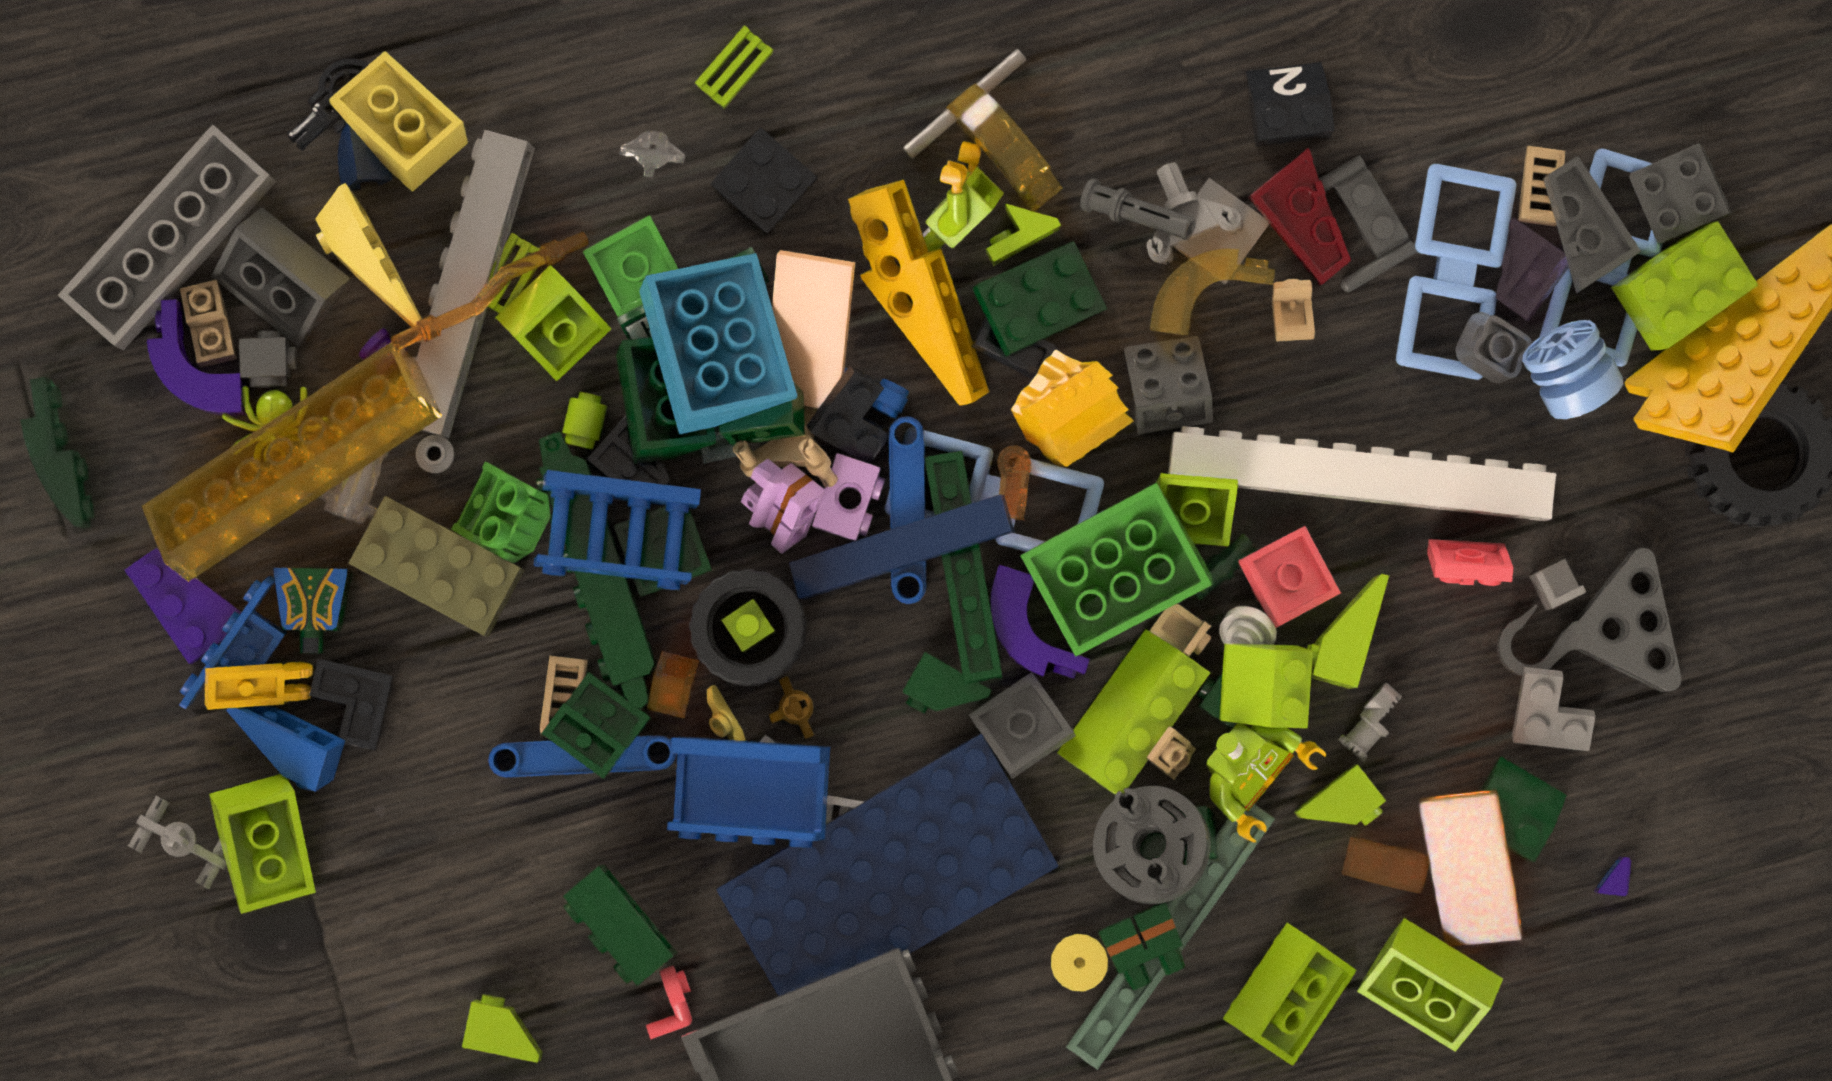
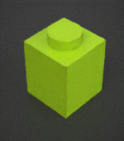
M754 599L722 619L723 624L743 653H746L776 633Z

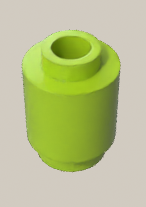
M579 392L578 399L570 397L562 433L566 434L564 439L566 444L594 450L595 441H600L607 410L606 405L600 404L601 396Z

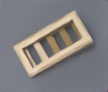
M1527 146L1517 222L1554 227L1557 225L1549 197L1531 194L1532 187L1546 189L1544 181L1533 179V173L1548 175L1563 166L1565 151ZM1534 158L1555 160V166L1553 168L1534 165ZM1530 203L1550 204L1549 211L1530 208Z
M557 656L549 657L540 736L545 737L541 733L549 724L550 718H553L559 708H552V702L566 703L572 695L553 692L554 687L576 689L586 676L588 660ZM556 671L578 673V678L555 677Z

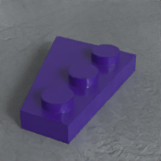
M155 548L125 569V572L188 664H193L203 657L213 642L220 645L227 635L222 628L234 611L239 614L242 613L160 549Z

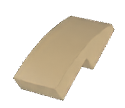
M217 279L180 288L186 323L191 331L196 361L199 367L203 368L237 359L232 332Z
M1169 726L1147 756V759L1159 770L1175 780L1180 771L1184 770L1189 764L1196 748Z

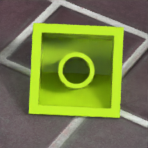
M551 265L495 317L556 381L611 330V327Z
M1161 473L1156 482L1194 544L1229 546L1238 479Z
M1225 643L1219 720L1274 728H1308L1313 651L1298 645Z

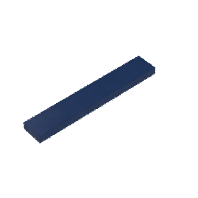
M999 494L789 562L798 599L805 600L1015 531L1005 495Z

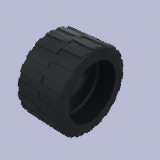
M744 569V571L737 572L734 570L711 581V584L699 594L700 597L696 604L693 605L691 611L692 618L689 621V630L692 636L691 643L701 663L715 676L736 685H762L763 683L772 682L782 674L787 673L792 668L794 662L799 659L806 641V617L795 593L779 578L772 576L770 573L754 571L753 569ZM741 592H756L767 596L776 603L784 618L785 632L781 645L771 657L756 664H741L730 660L718 649L713 637L712 624L716 611L726 599Z

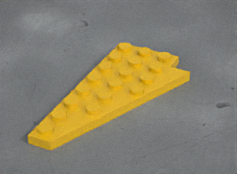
M1832 224L1756 281L1757 287L1676 344L1664 350L1627 378L1624 384L1629 393L1648 397L1633 418L1639 429L1730 452L1735 451L1832 309Z

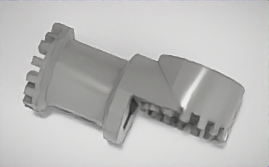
M1385 682L1364 705V710L1360 714L1361 720L1346 736L1341 735L1338 740L1349 751L1353 748L1352 753L1364 762L1368 758L1366 753L1381 737L1386 738L1389 734L1378 721L1386 716V712H1390V708L1393 709L1394 705L1392 703L1397 704V699L1400 700L1402 696Z

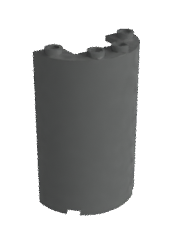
M896 948L681 1036L696 1073L699 1072L702 1081H953V1079L960 1077L952 1056L944 1058L936 1037L943 1032L935 1012L927 1014L922 1000L927 999L928 995L921 978L913 979L911 973L917 970L908 949L901 952L899 948Z

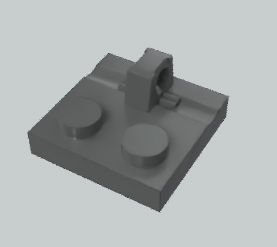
M1033 672L969 714L1012 779L1076 736Z

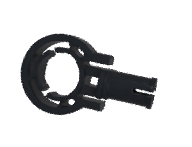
M352 58L342 59L331 64L323 72L319 80L318 91L307 100L308 104L312 107V112L291 131L289 130L286 133L293 144L297 143L296 147L303 152L326 129L329 130L333 127V131L336 134L343 130L347 122L334 108L330 114L326 112L333 107L329 99L333 96L336 83L345 78L344 71L341 70L349 69V77H355L369 65L368 63ZM328 82H330L329 87H328V88H325V87H326V84H327Z

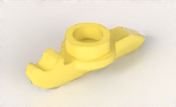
M710 686L707 689V703L713 712L712 718L709 720L712 731L719 737L727 735L729 740L746 741L743 730L717 686Z

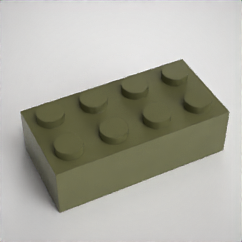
M384 496L348 563L486 637L490 636L525 571L387 496Z

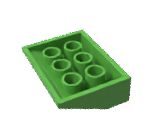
M1157 482L1020 555L1075 656L1211 586L1213 582V577L1198 549Z

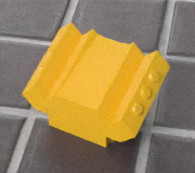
M1057 350L1044 360L1037 375L1029 386L1021 391L1016 403L1011 408L1026 440L1038 446L1045 457L1060 467H1067L1076 460L1081 459L1086 453L1099 447L1107 439L1114 437L1117 432L1134 422V420L1125 413L1129 409L1123 404L1117 394L1119 387L1108 379L1113 376L1097 361L1082 363Z

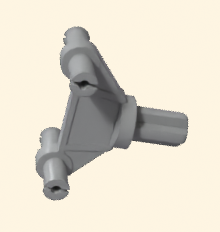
M1175 162L1166 164L1157 170V175L1168 199L1164 207L1187 216L1195 217L1196 225L1191 238L1218 226L1224 231L1237 233V230L1239 232L1242 230L1243 219L1237 209L1197 197L1194 191L1189 192L1178 164ZM1156 230L1152 240L1150 239L1147 242L1148 255L1154 262L1167 265V261L1171 263L1174 258L1172 247L1186 240Z
M155 795L146 815L139 816L136 823L140 826L127 846L142 854L153 832L161 836V845L169 855L184 857L193 853L201 857L207 863L195 882L201 886L203 884V887L210 890V886L217 876L219 869L225 870L227 867L220 839L213 852H210L196 844V834L186 823L173 822L166 827L159 825L158 822L170 803Z

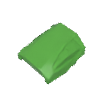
M485 461L482 466L484 470L458 522L454 523L451 530L500 558L515 563L534 551L551 517L548 494Z

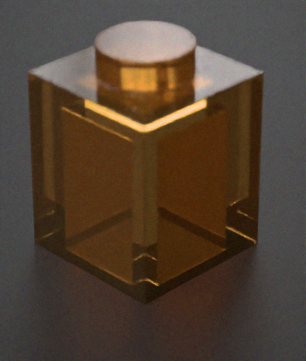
M662 651L653 676L647 709L685 718L694 689L699 660Z

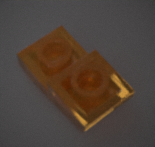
M1353 836L1350 837L1342 874L1420 894L1423 891L1431 856L1399 846L1390 847Z

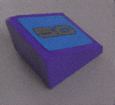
M1619 856L1597 885L1594 892L1618 896L1628 895L1631 870L1630 858Z

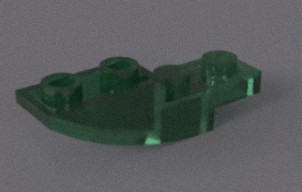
M46 377L30 379L35 417L21 419L20 421L31 462L39 480L62 514L75 527L81 529L91 528L89 519L94 518V505L91 496H86L84 481L89 479L88 466L85 458H80L78 452L73 450L63 451V446L68 444V436L65 424L59 423L57 408L62 407L59 386L53 385V380Z

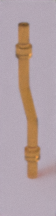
M580 232L559 242L554 239L541 245L539 251L501 267L472 301L437 317L430 315L418 320L416 326L391 337L393 346L396 350H401L421 340L428 342L441 336V331L481 314L511 279L545 264L552 266L564 260L565 255L587 246L589 242L586 234Z

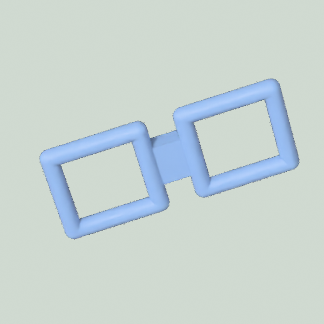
M1601 148L1595 152L1589 173L1599 188H1601L1607 166L1632 173L1653 163ZM1652 229L1648 241L1632 236L1641 250L1638 254L1653 258L1661 252L1663 243L1656 241ZM1566 258L1563 259L1540 337L1559 327L1572 284V276ZM1631 259L1597 281L1612 286L1628 275L1627 271ZM1627 312L1616 349L1606 347V352L1604 353L1613 357L1618 367L1627 364L1637 332V327Z
M1432 164L1429 167L1415 248L1421 254L1437 256L1433 279L1413 276L1409 280L1396 354V362L1399 365L1475 380L1483 377L1463 365L1460 361L1414 353L1412 351L1422 293L1481 303L1479 312L1494 316L1497 294L1493 290L1473 286L1477 264L1498 268L1503 264L1516 191L1514 179L1441 164ZM1442 180L1500 191L1490 251L1432 240Z
M910 427L906 430L903 444L909 445L917 438L916 428ZM924 430L925 446L949 453L962 451L964 457L976 460L969 486L971 503L999 494L1005 495L1013 527L1028 474L1087 489L1078 524L1097 513L1104 487L1103 479L1098 476L1027 457H1019L1015 462L1011 480L988 475L993 459L991 448ZM890 490L885 504V512L890 515ZM926 509V518L935 515L934 511ZM1016 533L995 538L999 545L1024 552L1045 542Z

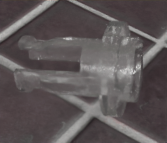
M354 439L352 443L355 445L351 454L345 460L334 489L321 488L318 498L326 501L325 511L363 525L366 517L373 519L377 508L369 503L380 476L383 458L387 457L388 452L373 444Z

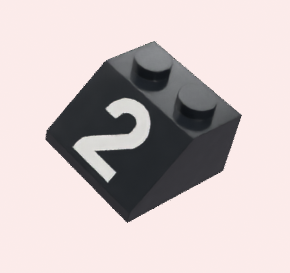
M1322 62L1246 71L1255 147L1324 139L1332 136L1335 128L1331 97Z

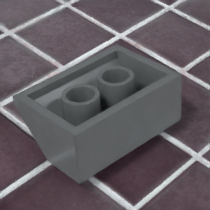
M262 207L235 228L211 275L213 279H217L219 284L298 347L307 340L334 307L350 280L346 274Z

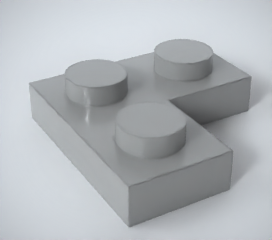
M1524 667L1512 732L1513 743L1589 751L1596 717L1594 710L1559 706L1564 678L1562 671Z

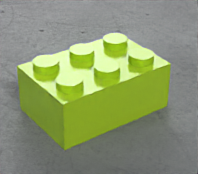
M1715 221L1693 229L1611 288L1645 342L1653 351L1670 348L1757 287L1758 284L1720 223Z

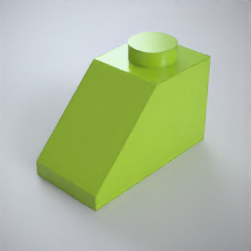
M1353 764L1296 809L1294 813L1298 818L1354 825L1361 821L1366 826L1383 812L1379 806L1386 802V800L1358 764Z
M483 994L481 1001L474 1000L471 1002L462 1048L536 1063L541 1061L543 1052L514 1008L504 1005V998Z

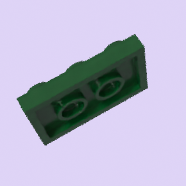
M1074 241L981 282L972 288L1005 357L1107 310Z

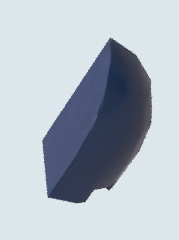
M347 123L342 130L338 146V170L341 185L346 183L351 191L361 190L360 183L377 182L380 186L392 180L391 172Z

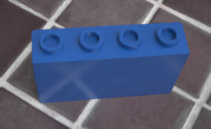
M696 737L672 738L671 753H677L674 819L672 822H668L667 830L679 831L678 838L701 839L702 833L715 834V841L738 842V836H751L753 844L775 845V838L790 839L789 846L812 848L813 841L825 839L830 747Z

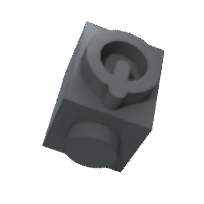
M279 331L257 332V338L239 339L240 377L250 381L251 388L287 386V379H292V370L298 367L296 346L291 347L290 340L280 337Z

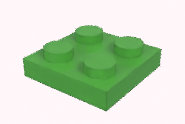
M650 215L583 251L618 317L643 304L639 290L645 276L678 269Z

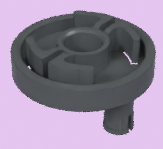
M1144 786L1135 789L1125 788L1124 794L1118 791L1114 801L1109 804L1101 815L1094 832L1093 854L1100 874L1115 891L1135 902L1160 904L1182 896L1199 881L1209 860L1211 848L1210 833L1203 815L1186 797L1165 787ZM1161 801H1169V802L1172 803V804H1170V803H1168V802H1163V803H1162V807H1163V808L1160 807ZM1174 806H1176L1177 808H1179V809L1186 815V817H1185L1180 811H1178ZM1170 813H1172L1178 819L1177 822ZM1113 823H1118V825H1115V824H1114V825L1111 827V829H1110L1109 852L1107 853V841H1108V836H1109V835H1108L1109 828H1110V826H1111ZM1151 833L1163 834L1166 839V848L1163 854L1152 860L1143 858L1140 851L1142 840ZM1187 844V857H1186V861H1185V864H1186V865H1184L1183 862H1184L1185 851H1186V846H1185V845ZM1114 870H1116L1126 881L1122 880ZM1131 875H1133L1135 878H1137L1138 880H1140L1141 883H1140L1139 881L1135 880Z

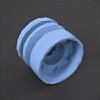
M1578 320L1552 329L1528 346L1523 354L1522 361L1526 369L1531 372L1532 381L1541 386L1540 396L1550 415L1555 419H1569L1593 411L1615 396L1623 385V377L1613 357L1604 354L1606 352V344L1599 337V330L1596 324L1590 320Z

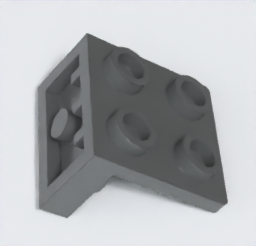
M1698 143L1629 175L1658 243H1664L1709 222L1721 220L1733 214L1703 144Z
M1198 336L1124 348V356L1134 398L1135 423L1138 434L1176 429L1182 426L1213 423L1212 393Z

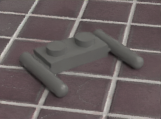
M1360 155L1319 178L1325 192L1334 187L1336 194L1369 249L1377 258L1341 280L1340 285L1345 292L1349 293L1417 253L1414 243L1409 239L1408 233Z

